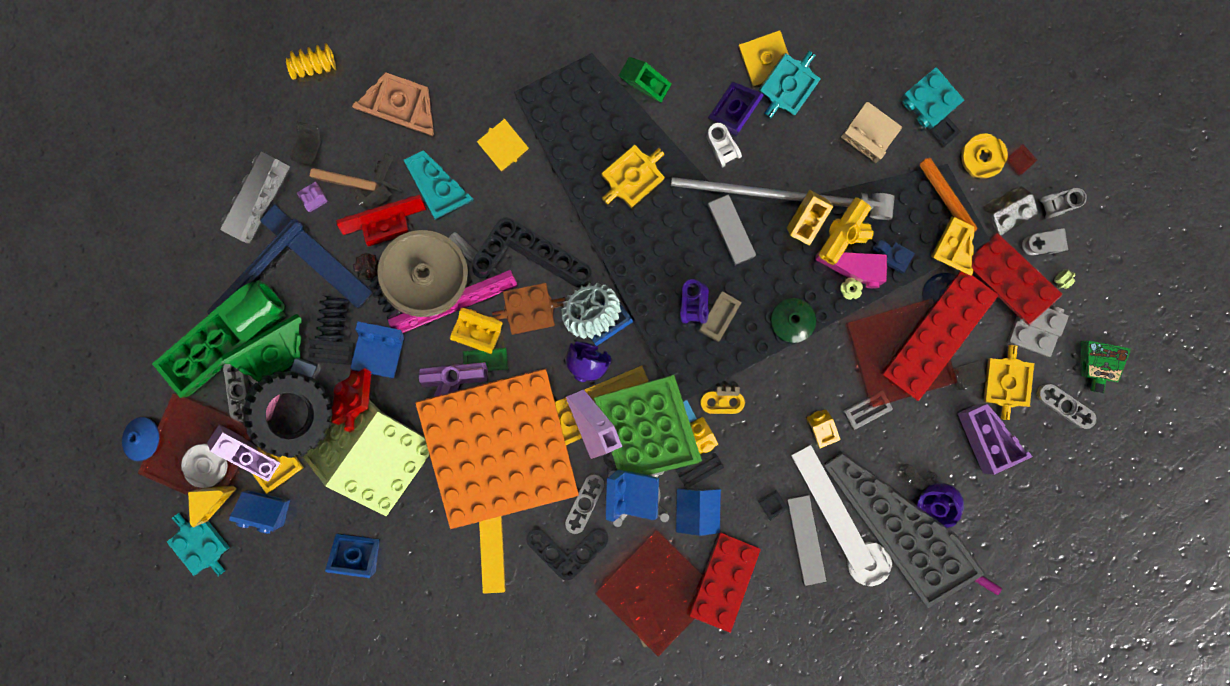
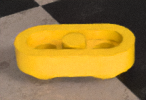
M709 391L701 397L700 404L702 409L710 414H735L742 411L745 400L740 393L738 396H718L715 391ZM713 398L715 405L708 406V399ZM735 398L737 400V404L735 406H730V399Z

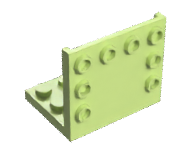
M369 400L368 409L360 413L355 419L354 431H345V422L340 425L331 423L330 429L327 428L325 432L327 435L325 439L320 440L317 443L319 446L314 450H308L303 458L326 487L387 516L430 454L425 436L382 413Z

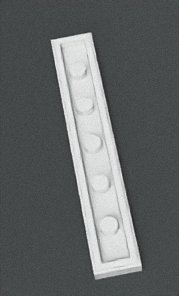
M809 445L791 455L854 572L857 573L875 563L812 446Z

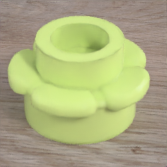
M1068 269L1060 272L1054 279L1057 287L1067 289L1075 282L1073 278L1075 273H1071Z
M847 278L841 284L840 290L846 299H857L862 294L863 286L861 282L856 281L854 278Z

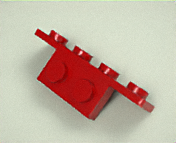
M420 195L410 196L394 203H387L381 207L345 216L342 219L336 220V224L343 235L363 230L365 243L367 246H372L408 233L409 228L406 216L424 211L426 207Z

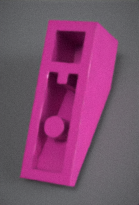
M819 252L815 255V260L847 278H854L856 281L866 284V288H879V285L886 282L887 255L843 253L835 265L821 259L818 255Z

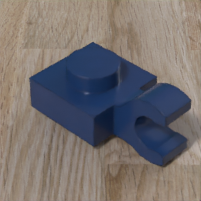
M881 239L873 247L875 252L887 255V265L900 273L906 271L915 254L896 242L891 247Z

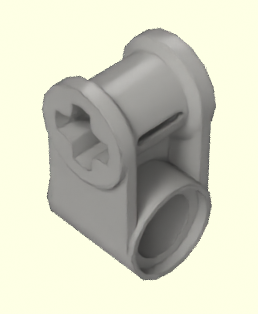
M1073 188L1039 198V200L1043 202L1046 211L1045 219L1083 206L1086 203L1087 196L1082 189ZM1071 193L1077 196L1076 204L1070 202L1069 197Z
M1065 229L1050 230L1028 236L1022 242V250L1028 255L1068 251Z

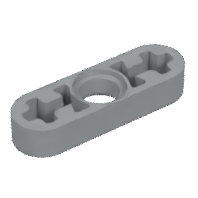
M225 363L223 370L230 417L233 421L241 423L243 422V415L238 414L237 410L240 408L242 410V406L246 402L245 397L247 393H250L248 375L240 371H232V365ZM241 377V380H236L234 382L232 381V379L234 378L237 379ZM236 384L243 388L242 396L234 394L233 387ZM244 399V402H242V403H240V402L235 403V401H240V400Z
M1043 384L1038 388V399L1077 427L1089 429L1095 425V413L1057 386ZM1051 389V394L1058 397L1057 401L1053 398L1045 399L1046 394L1044 391ZM1065 400H1069L1072 404L1071 410L1067 413L1061 409V404ZM1078 412L1079 414L1087 415L1088 423H1081L1083 419L1074 414Z
M594 473L587 476L579 496H577L570 510L565 526L572 534H578L583 531L604 488V480L599 474ZM597 478L599 479L598 484L601 486L599 488L595 487L592 494H596V497L593 498L590 494L583 493L584 489L589 491L591 487L588 481H593ZM583 497L591 501V507L587 510L581 509L578 504L579 500ZM574 509L581 514H587L586 518L581 515L579 519L581 527L577 526L575 529L571 528L572 523L569 522L570 519L575 520L578 514L573 512Z

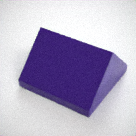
M732 82L708 118L714 123L725 125L729 133L736 137L764 95Z

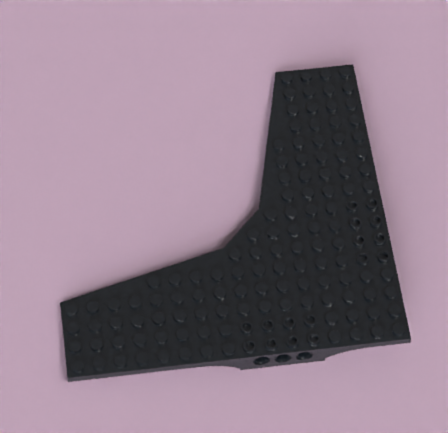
M593 53L514 92L635 327L644 339L663 376H675L683 402L795 344L780 339L772 328L771 316L773 310L780 302L790 298H797L807 302L814 310L816 316V326L811 334L813 335L946 264L931 256L953 215L923 170L819 194L855 199V197L860 198L861 193H867L870 199H872V194L875 193L894 195L892 219H874L870 217L869 212L863 222L871 224V229L874 231L872 239H869L866 243L855 242L854 244H848L843 253L879 254L873 250V247L880 239L891 247L896 242L915 253L904 273H900L887 265L885 283L879 285V288H866V284H862L861 296L857 299L852 298L849 300L843 296L840 290L841 284L845 282L847 277L815 260V255L821 251L830 237L829 230L832 222L836 219H841L848 207L833 205L832 210L812 243L808 245L792 237L787 230V226L802 201L790 200L778 204H769L741 194L671 186L672 177L700 181L708 180ZM634 145L648 156L660 148L664 156L655 164L665 179L632 208L618 196L607 205L602 197L611 188L601 174ZM948 164L937 166L977 226L972 240L974 249L989 242V237ZM726 195L730 196L756 254L755 257L737 265L734 264L708 207V203ZM695 279L708 287L709 313L722 291L742 302L719 342L699 331L703 325L700 321L682 322L680 314L682 288L686 281ZM695 286V287L693 288V290H692V295H693V296H695V295L698 294V292H699V287H698V286ZM794 315L791 317V321L798 323L799 318Z

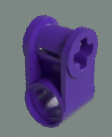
M695 279L686 281L682 288L680 314L683 323H688L689 321L707 323L709 290L704 283ZM695 286H698L699 292L693 296L692 290Z

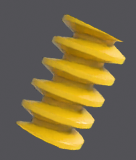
M327 43L324 44V50H321L319 45H316L315 52L310 47H307V54H304L302 49H299L298 56L293 51H290V58L286 57L287 69L293 80L297 78V74L301 78L305 77L306 72L309 76H312L314 70L321 74L323 68L326 72H330L331 65L336 70L334 56Z

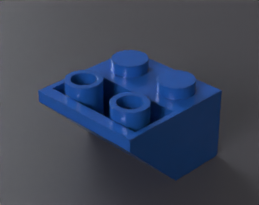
M251 490L243 491L230 515L229 521L236 522L235 525L238 527L249 528V526L257 527L259 532L270 533L284 526L290 500Z

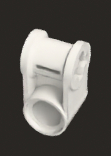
M715 123L708 129L706 134L707 140L722 168L725 166V163L736 157L738 159L742 157L737 144L732 139L725 125ZM712 130H721L723 134L722 139H714L711 134Z

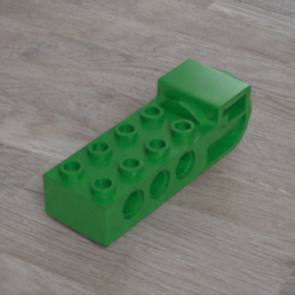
M258 280L257 282L248 283L232 294L154 361L152 365L180 398L191 396L224 367L225 362L221 356L280 323L286 317L283 312L285 305L276 293L262 281Z

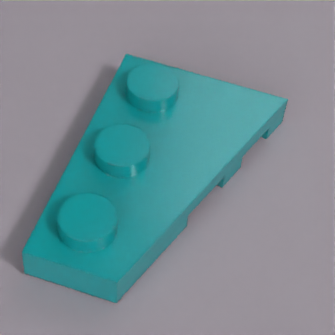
M424 150L404 159V163L434 220L474 200Z

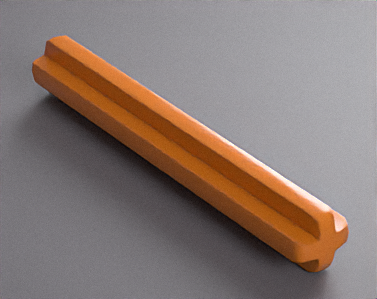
M930 157L924 159L920 163V167L952 215L974 226L975 232L977 226Z

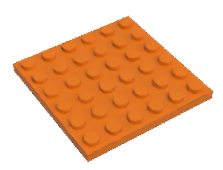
M546 368L416 401L417 411L450 529L579 496Z

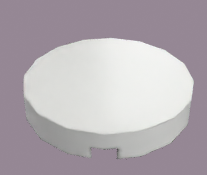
M207 443L190 448L184 455L181 464L186 480L193 486L200 488L211 487L219 483L226 475L228 466L226 459L210 452Z
M867 541L864 543L875 563L857 573L854 572L849 561H847L850 575L855 581L862 585L875 586L888 578L892 568V560L883 546L876 542Z

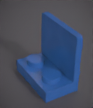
M357 322L355 330L359 336L351 369L360 371L366 368L371 371V374L394 378L404 340L402 331Z
M619 469L607 478L606 520L614 522L623 514L656 520L658 516L659 478Z

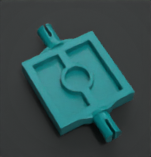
M808 50L801 61L795 60L787 53H784L763 82L759 91L768 96L772 102L766 112H764L770 118L773 117L778 108L786 109L791 114L796 115L821 80L808 67L816 56L814 53Z
M180 512L172 517L180 529L167 543L192 575L195 576L208 567H211L217 576L224 573L226 570H224L218 560L230 547L211 523L207 521L192 527L190 522L187 523Z

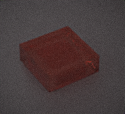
M1022 144L1008 156L1006 162L1020 176L1037 159Z

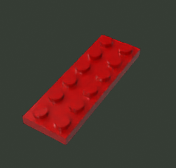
M959 271L882 375L913 399L919 401L999 295L973 275L971 276Z

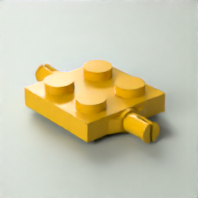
M636 145L631 147L601 174L611 188L602 197L603 201L608 205L618 196L630 208L636 205L665 179L655 164L664 156L663 151L658 148L648 156L642 153Z
M1008 345L1007 358H988L983 402L996 403L1002 406L1000 419L1010 420L1011 407H1030L1034 363L1016 359L1018 346Z

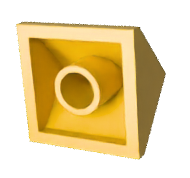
M234 486L206 487L188 492L190 525L196 527L207 522L233 494L236 488Z

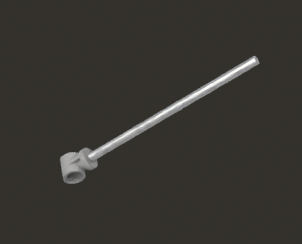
M672 177L671 186L793 201H803L807 193L674 177ZM867 193L860 194V199L871 207L869 211L871 218L879 220L892 219L894 195L875 193L872 194V199H870ZM821 195L835 206L849 207L853 200L851 198Z

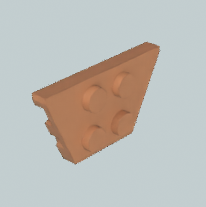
M385 73L378 79L375 85L366 91L367 93L358 102L353 103L352 107L356 110L430 136L434 135L429 89L426 86Z

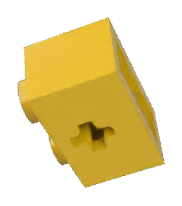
M809 190L787 226L789 234L810 245L832 210L833 205L828 199Z

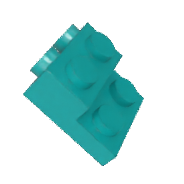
M937 67L901 96L904 106L909 111L913 110L918 116L917 120L924 128L927 127L929 130L964 101L962 96Z

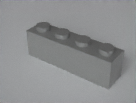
M262 151L260 155H256L253 159V168L250 174L243 178L241 183L243 187L240 193L233 197L231 202L232 208L229 213L224 215L221 221L222 227L220 230L249 244L261 223L260 220L267 212L290 166Z

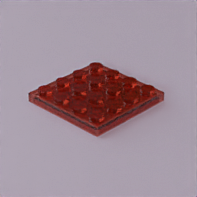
M933 298L847 323L871 407L910 397V395L884 377L882 373L934 306ZM951 359L927 391L957 383Z
M173 393L158 426L159 443L157 449L150 458L142 462L138 474L188 496V492L200 489V487H195L186 480L181 467L182 459L190 448L207 443L219 424L239 434L249 442L251 438L246 433L243 422L236 421L226 414L187 397L180 398L176 393ZM227 460L226 475L219 483L211 487L231 486L239 466Z
M656 530L595 594L659 657L694 620V618L688 615L703 575Z

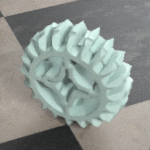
M589 283L587 287L581 285L580 290H574L573 295H567L568 301L563 302L564 308L561 309L562 321L567 330L576 337L580 336L583 339L587 336L593 339L595 334L601 337V332H608L609 326H615L614 320L619 319L618 313L621 312L620 301L615 292L609 289L606 284L601 285L599 283L595 285Z

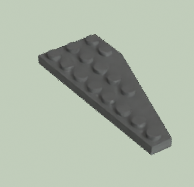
M842 452L825 464L828 472L928 608L985 575L981 566L958 535L847 454Z

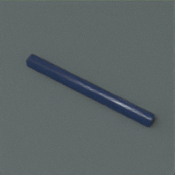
M292 219L208 309L207 313L213 312L241 287L253 282L299 233L303 225L298 220Z

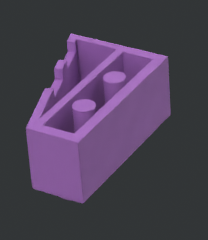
M988 404L975 405L958 413L983 474L995 475L1033 457L1019 444V440L1007 430L1003 421Z

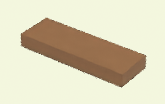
M315 168L311 169L310 177L317 180L374 193L379 192V184L373 181Z

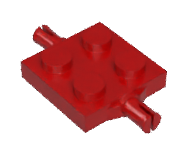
M366 368L360 371L350 369L349 377L335 385L331 422L336 425L345 422L344 430L347 432L354 431L356 417L368 409L371 371Z

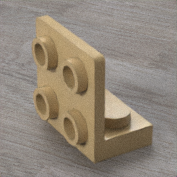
M866 102L841 138L877 163L885 155L886 149L902 129V126L872 104Z

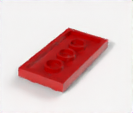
M998 233L972 256L971 268H973V273L987 287L997 293L998 297L1028 326L1062 296V293Z
M719 533L688 616L731 633L761 549Z

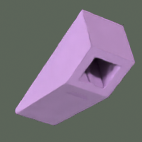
M585 390L566 397L591 459L622 447L614 425Z
M220 424L207 442L210 452L266 481L270 480L280 465L279 461L239 434Z

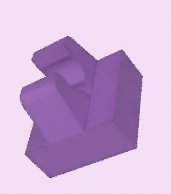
M317 182L297 192L308 212L328 202Z

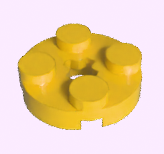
M986 133L971 138L963 146L961 154L962 164L969 175L983 179L1000 173L1008 158L1007 149L1003 141ZM981 150L989 153L990 157L987 158V162H984L983 159L980 160Z

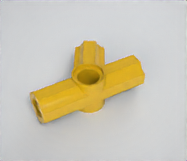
M855 197L842 218L832 222L829 230L830 237L818 254L821 259L835 265L848 244H854L855 242L866 243L869 239H872L874 231L871 229V224L863 222L871 210L868 203Z

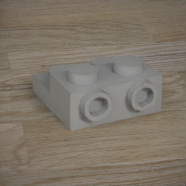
M1051 306L1050 309L1048 308L1028 326L1017 315L1007 342L1046 357H1051L1057 339L1062 336L1069 316L1063 314L1064 309Z

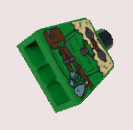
M1081 341V376L1093 378L1090 391L1104 393L1106 381L1119 382L1131 350L1130 348L1093 341Z

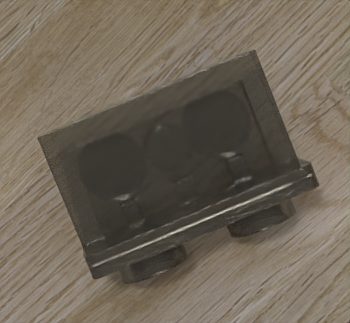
M1022 186L1013 188L1009 193L995 198L983 206L984 211L990 214L995 232L999 235L1038 216L1032 193Z

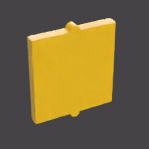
M505 119L493 129L489 128V132L477 141L501 172L512 162H517V158L529 149Z

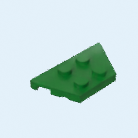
M298 314L291 316L221 356L222 360L226 364L237 368L243 374L251 376L257 382H260L261 378L266 375L269 376L274 372L284 371L293 365L295 358H300V316Z

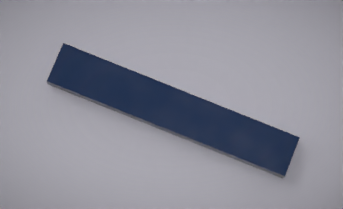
M274 204L260 221L277 236L292 219ZM301 229L287 244L356 308L359 309L373 294V291L369 290L363 282L305 230Z

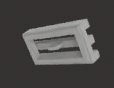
M881 390L843 411L853 430L893 410L884 391ZM881 396L882 400H880L879 402L865 408L864 410L854 415H851L850 412L862 407L863 405ZM883 404L886 405V408L858 423L855 422V419Z

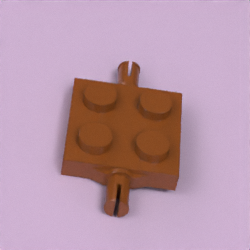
M546 283L504 291V310L492 312V316L501 314L494 318L497 320L506 318L510 324L512 335L555 326L553 318L554 308L564 306L563 303L558 302L566 300L565 297L552 300L548 294Z

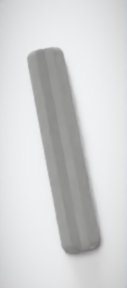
M456 232L452 233L449 239L473 263V259L478 252ZM480 262L477 264V267L485 270L488 268V265L485 262ZM494 268L488 278L499 275L501 272Z

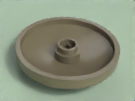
M417 230L397 237L385 248L378 264V281L384 297L397 310L411 316L429 317L447 311L461 298L467 284L468 269L462 251L451 239L434 231Z

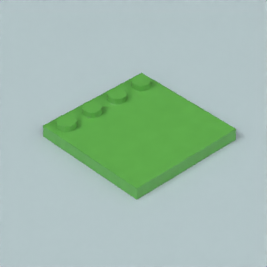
M674 375L594 397L596 405L614 425L622 447L611 451L617 470L651 475L702 461Z

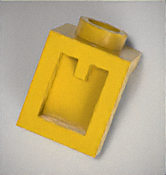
M826 409L816 411L806 418L812 428L819 448L840 440L834 420Z

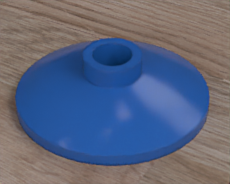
M145 417L133 419L126 426L122 436V447L127 457L134 461H144L150 458L156 451L159 443V431L156 424L151 419Z

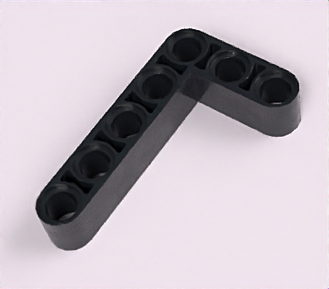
M503 217L496 223L473 259L472 271L478 278H486L492 273L508 246L575 287L581 288V285L585 287L592 275V270L588 264L508 217ZM509 227L511 232L508 234L502 233L500 228ZM527 238L530 243L523 245L519 242V239ZM496 244L500 249L493 252L488 247ZM545 249L549 255L541 256L538 250ZM563 260L568 266L561 268L557 265V261ZM485 262L488 268L481 270L477 267V264ZM583 272L586 278L579 279L575 273Z

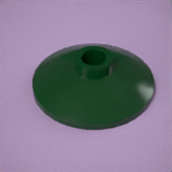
M790 298L780 302L775 307L771 316V325L775 334L780 339L790 343H798L806 340L813 333L816 326V316L814 310L807 302L797 298ZM794 315L799 318V322L793 323L791 321V317Z

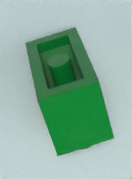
M632 57L627 59L618 75L630 86L658 102H662L672 84L648 63Z

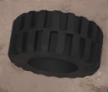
M293 371L274 372L272 375L264 376L260 382L255 383L251 387L252 390L245 397V405L242 406V421L246 428V433L259 448L277 457L286 456L287 458H293L295 455L302 456L307 454V451L310 449L314 450L319 446L317 443L325 439L327 436L325 432L327 428L330 429L332 423L329 421L330 416H332V409L329 406L331 402L329 396H326L324 388L316 383L314 379ZM283 393H293L300 396L308 408V416L304 426L296 433L290 435L276 433L270 428L266 420V410L273 398Z

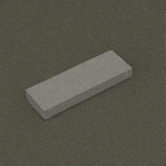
M726 195L708 203V207L734 264L737 265L755 257V251L730 196Z

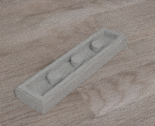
M809 495L788 498L787 503L803 583L807 586L826 582Z

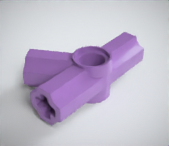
M485 362L420 368L419 382L422 387L438 386L434 397L458 391L460 384L486 382L488 378V368ZM450 370L456 371L457 380L450 377Z

